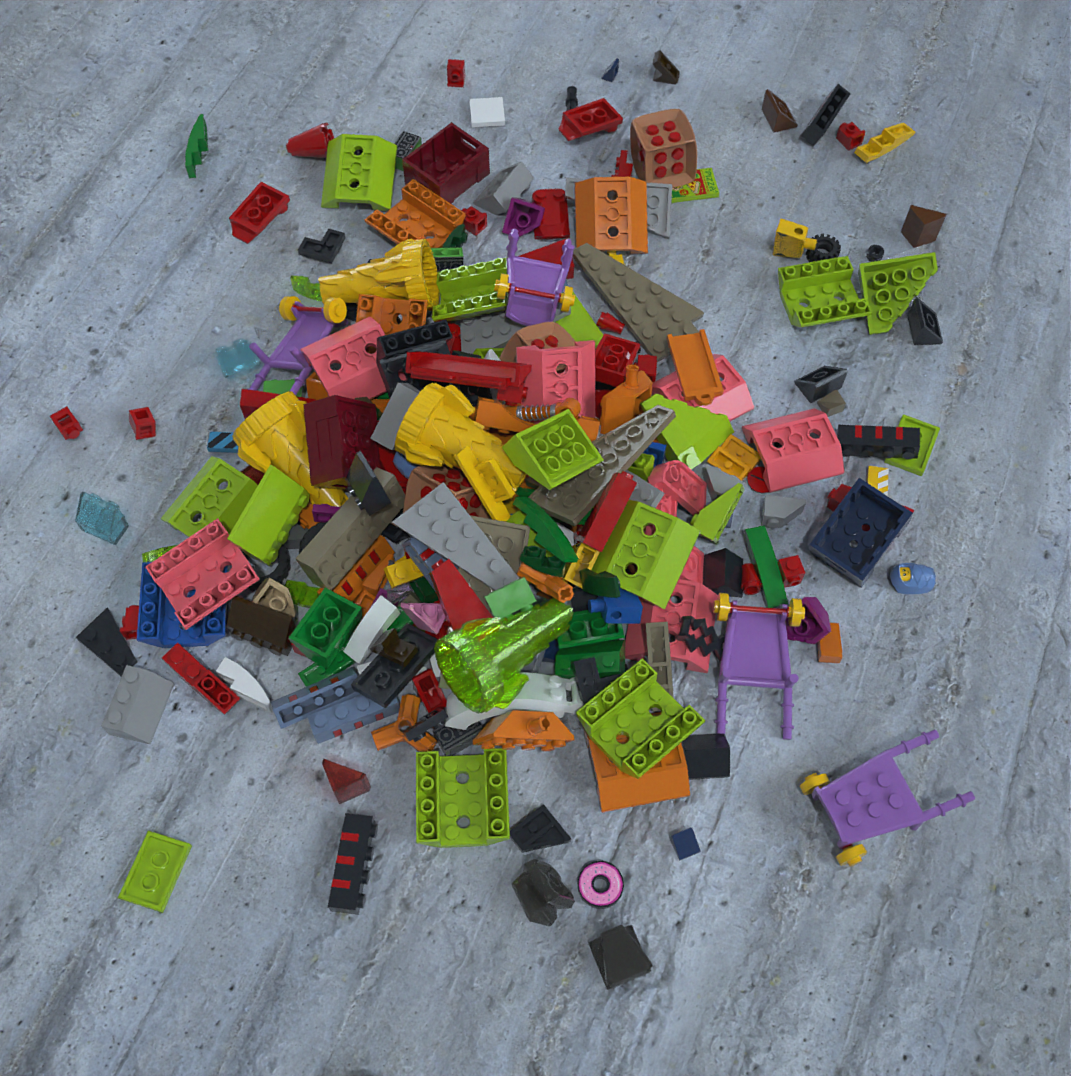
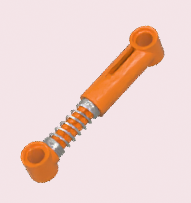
M566 398L563 402H558L551 406L548 404L544 406L542 404L540 407L539 405H536V407L533 405L531 407L528 405L524 407L521 404H517V406L502 404L513 415L525 421L546 420L566 409H569L576 418L581 411L580 403L574 398ZM475 412L469 416L470 419L474 420Z

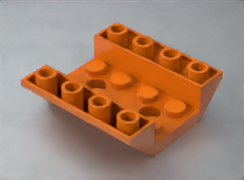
M593 177L575 183L576 248L588 243L600 251H630V254H648L646 181L633 177ZM609 192H615L617 194V199L610 200L608 199L607 194ZM616 228L618 235L612 237L608 234V230Z
M413 179L401 189L402 200L388 212L383 214L379 210H375L365 219V223L397 245L407 239H426L431 248H442L451 232L463 223L466 214Z
M359 294L356 323L372 317L379 323L385 335L423 326L426 322L428 301L419 299H389L375 295ZM401 314L403 320L400 324H397L396 319ZM369 346L366 348V352L373 354L376 352V348Z
M661 712L652 713L651 715L659 716ZM583 727L597 780V794L602 813L690 796L688 768L681 743L642 777L637 779L620 771L590 739ZM619 735L616 738L621 744L629 741L625 735Z

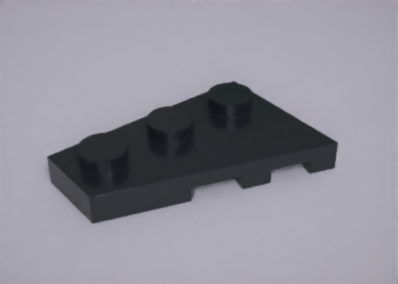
M108 607L76 636L80 643L120 677H122L126 665L133 667L137 663L132 650L121 634L120 628Z

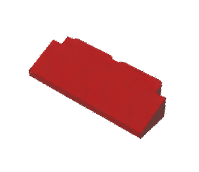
M415 351L407 352L405 373H411V378L506 390L508 386L519 387L531 372L532 364Z

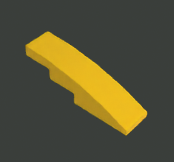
M904 122L885 128L881 135L870 138L868 144L857 147L854 153L864 162H870L904 143L915 134V131Z

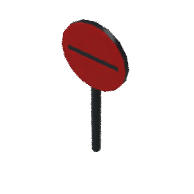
M776 442L774 447L778 448L780 443ZM760 466L753 468L748 473L747 482L753 491L763 494L768 493L769 490L763 479L765 467Z

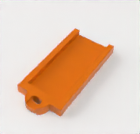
M701 329L699 333L680 336L668 334L667 343L684 401L695 400L700 406L711 405L714 397L723 396L724 390L705 330Z

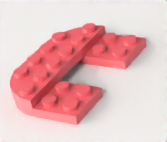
M673 460L653 468L650 476H648V483L665 493L656 509L677 517V502L693 516L699 514L706 507L707 483L686 464L679 460ZM647 525L644 534L653 535L656 527L654 525ZM693 547L679 579L703 584L704 553L697 547Z

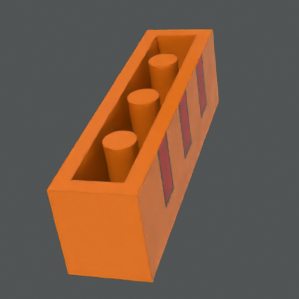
M379 535L366 552L332 589L333 592L351 602L363 590L361 585L388 554L393 555L395 553L385 537ZM320 588L317 593L320 595L323 589Z

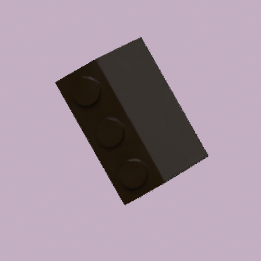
M238 596L232 598L227 628L231 636L239 641L247 640L257 648H268L275 655L280 656L283 654L288 656L292 649L289 636L296 628L293 618Z

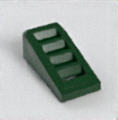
M425 577L408 583L421 603H434L439 600L435 590Z

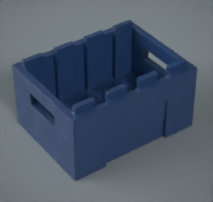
M858 478L809 544L810 553L862 588L873 573L875 565L896 537L899 538L908 526L913 512L861 478ZM867 524L870 526V530L863 531L862 526ZM856 541L858 543V546L856 548H852L850 546V542Z

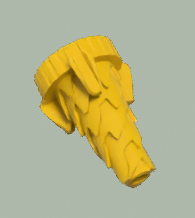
M407 239L386 252L383 258L370 260L371 263L360 264L352 269L337 271V274L322 276L318 279L323 304L329 298H341L345 304L356 303L358 305L359 294L375 295L389 299L427 300V311H433V306L439 304L440 292L436 284L437 267L432 249L426 239Z
M437 383L426 385L408 408L399 426L395 440V450L406 456V460L410 463L440 467L445 464L450 468L455 466L462 470L454 455L463 447L469 446L478 463L494 457L514 492H516L527 474L513 465L502 448L504 444H502L498 437L483 430L485 426L468 418L475 412V408L464 394L453 385L446 387Z
M292 391L271 399L254 411L236 428L232 437L238 445L237 455L239 458L264 474L270 464L310 494L309 501L312 505L328 504L341 507L349 499L343 490L311 486L303 405L306 404V401H300Z

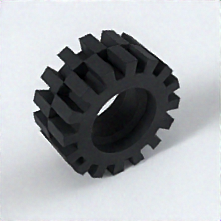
M821 234L820 237L819 235H815V238L812 237V239H817L815 250L807 249L806 258L807 260L810 259L809 262L839 257L841 245H839L838 240L835 241L836 238L834 236L830 238L829 234H827V237ZM817 249H825L829 253H822Z

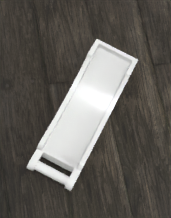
M538 673L499 674L473 681L464 685L461 691L455 690L447 696L446 702L448 718L445 719V726L466 730L468 726L475 722L513 710L553 712L558 718H562L564 712L576 714L584 705L579 696L575 677L565 679L556 675L550 676ZM566 690L571 691L572 702L566 700Z

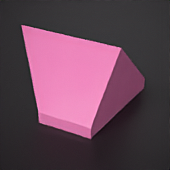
M401 602V608L419 629L438 634L445 619L440 603Z

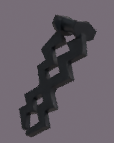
M683 616L679 621L682 623L680 632L675 639L684 641L690 652L700 647L703 657L714 650L718 661L721 662L723 652L721 645L724 643L725 634L718 638L713 626L707 628L705 618L695 619L692 616ZM690 624L692 631L700 627L702 635L695 639L694 634H688ZM710 635L711 643L707 645L704 638Z

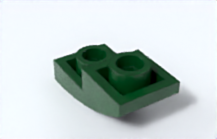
M465 224L459 225L451 232L442 248H462L463 243H466L468 233L465 232Z
M525 546L520 555V560L523 563L548 575L563 577L567 568V562L561 561L556 556L546 557V549L539 548L538 546Z
M587 568L579 571L583 591L603 597L618 598L621 596L619 589L620 581L616 575L607 571L596 573Z

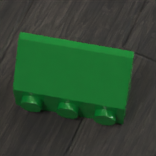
M324 588L289 636V640L308 659L328 669L362 620V607Z
M589 610L557 615L555 619L559 649L625 638L622 623L604 622L601 612L590 613Z
M625 640L603 641L561 648L556 654L555 675L560 678L571 679L575 677L571 662L595 657L600 679L618 674L622 675L625 673Z

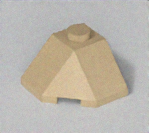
M271 578L264 579L251 602L292 618L297 613L289 589Z

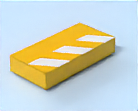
M868 466L866 481L887 496L889 468Z

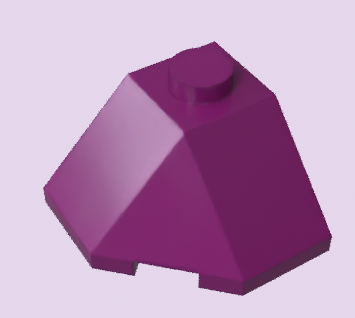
M512 197L502 232L510 234L511 230L515 228L518 230L519 237L525 235L541 225L545 208L533 202Z
M804 597L802 599V607H805L804 620L801 619L800 626H789L788 617H786L787 639L816 644L831 632L829 615L817 597Z

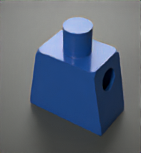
M620 589L621 596L618 598L598 596V599L588 600L589 612H601L606 623L639 624L641 622L643 606L638 596L623 589Z

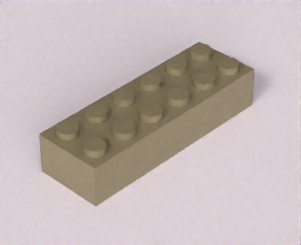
M377 467L373 470L391 504L369 516L365 509L361 511L355 502L358 496L353 498L351 495L295 558L313 584L322 589L327 588L332 591L404 507L405 493L395 475Z

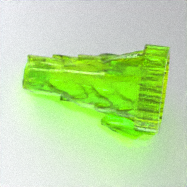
M552 598L541 606L538 603L529 610L519 612L508 618H483L465 622L461 628L455 629L435 643V658L445 682L457 699L472 712L479 714L488 712L494 707L500 709L507 708L529 681V677L526 674H520V670L530 664L536 655L550 647L548 643L564 634L570 628L568 622L572 620L573 610L570 605H565V603Z

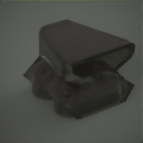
M536 859L525 863L523 873L511 884L528 920L533 923L551 926L557 919L556 909L572 908L575 902L571 891L562 883L559 873L550 864Z
M632 925L614 927L601 933L600 937L588 943L607 990L616 988L651 972L652 962L643 952Z

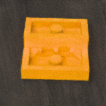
M730 434L721 447L718 446L709 457L707 463L743 481L748 476V473L761 461V457L756 450Z

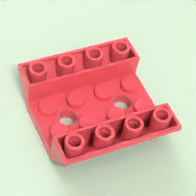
M372 317L363 319L300 349L308 365L313 367L328 397L333 395L351 399L368 397L371 400L387 392L376 364L377 338L384 336L385 333L379 323ZM373 346L376 348V352L369 354L366 352V348ZM333 363H339L341 368L334 371L330 366ZM399 371V372H398L399 378H400L401 380L405 381V380H406L405 374H404L403 372Z
M594 340L575 342V346L548 349H539L536 345L516 347V363L532 364L531 372L524 379L525 387H528L527 398L522 400L521 405L524 407L527 405L529 407L531 405L534 407L539 405L540 407L542 404L544 406L547 404L551 406L552 404L563 402L566 398H574L581 405L579 415L595 418ZM559 364L566 365V369L562 373L556 372ZM544 419L541 420V421H540V420H537V421H534V420L529 421V420H527V421H528V422H532V423L538 424V423L544 421Z
M712 354L719 377L723 379L721 384L724 392L723 396L714 397L711 405L700 406L695 400L684 401L676 371L652 383V395L660 394L669 400L676 399L686 402L687 405L692 407L698 406L708 409L714 414L721 413L727 415L729 421L754 409L745 380L724 355Z
M814 408L742 426L748 444H755L764 464L763 479L770 493L844 474L841 444L827 414ZM815 433L819 438L814 439L809 434ZM778 442L782 447L776 448L772 443Z
M218 518L146 566L155 583L163 590L176 611L174 613L185 630L260 579L242 551L227 539L230 534ZM232 565L229 572L223 573L225 566ZM195 589V594L188 598L187 593Z
M679 579L671 597L679 596L682 600L680 603H673L670 599L664 610L646 601L642 602L641 622L639 624H628L625 641V659L639 661L648 656L646 623L668 622L669 634L674 635L675 638L680 632L682 623L679 621L683 616H692L695 619L705 618L707 628L710 626L714 627L716 613H713L714 600H718V595L700 582ZM690 624L688 634H694L695 639L702 635L700 627L692 631ZM710 635L704 638L707 645L711 643ZM676 639L674 642H670L671 660L687 663L686 670L708 673L710 653L703 657L700 647L690 652L684 641Z

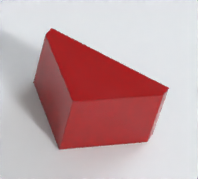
M431 668L412 678L413 689L417 696L421 698V703L427 713L437 707L442 709L446 707L447 700L441 688H438L439 683Z

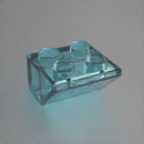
M240 338L233 341L234 345L226 347V345L220 346L215 349L216 352L212 353L225 378L261 364L257 355L249 348L252 342L248 339Z
M82 491L75 522L82 531L117 545L129 527L125 520V515L121 513L120 507L115 502H106L94 493L90 495Z

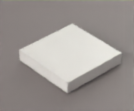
M502 97L469 99L472 127L505 125Z

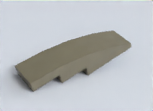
M668 622L646 623L648 664L658 673L657 682L674 698ZM652 708V711H653V712H654V711H661V710L658 709V708Z

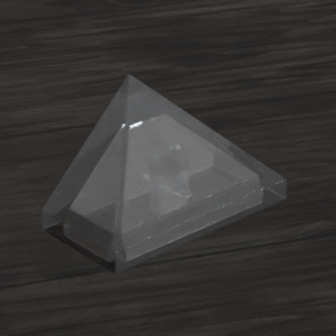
M389 560L388 566L395 564L393 560ZM388 581L387 600L394 605L412 592L413 589L409 583L391 588Z

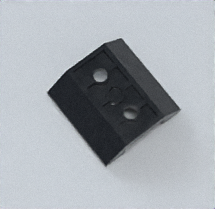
M446 319L377 338L376 364L389 398H391L398 383H409L419 391L431 383H437L442 386V382L411 378V373H405L407 352L423 351L451 355L446 342L451 340L453 336ZM399 371H401V372H403V373L405 374V376H406V380H405V381H403V380H401V379L399 378V376H398V372H399Z

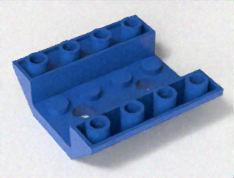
M142 562L137 627L138 642L165 649L172 648L177 642L182 647L209 646L225 637L227 602L192 625L188 630H182V624L174 613L176 612L146 569V566L152 562ZM228 565L224 567L223 573L228 572ZM196 590L189 591L187 597H192Z

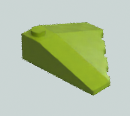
M935 252L859 264L858 276L862 299H867L873 312L872 315L866 316L869 335L889 332L895 320L901 317L907 310L911 300L917 297L926 286L927 280L935 275L938 271Z
M654 394L640 403L644 412L657 405L675 411L676 417L657 436V440L659 443L667 445L665 456L668 462L679 460L691 470L702 463L730 434L734 433L727 415L721 413L714 414L702 407L689 406L686 402L676 399L669 400L660 394Z

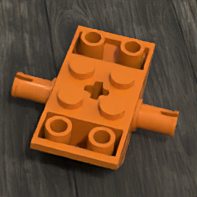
M627 365L625 382L603 396L601 400L602 416L600 418L601 434H606L644 413L640 403L651 397L653 382L644 371L638 372V366Z
M513 710L492 718L473 739V745H481L482 749H493L495 746H502V750H512L516 746L526 751L535 750V747H541V751L555 750L554 747H565L566 743L574 741V735L553 712Z

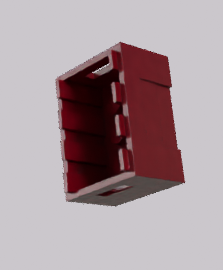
M452 122L402 159L405 185L414 179L450 204L454 203V200L471 186L479 183L490 174L489 148Z
M338 395L303 404L311 486L349 491L347 487L350 483L346 476L356 453L361 451L372 470L376 467L382 469L378 442L370 439L377 424L375 404Z

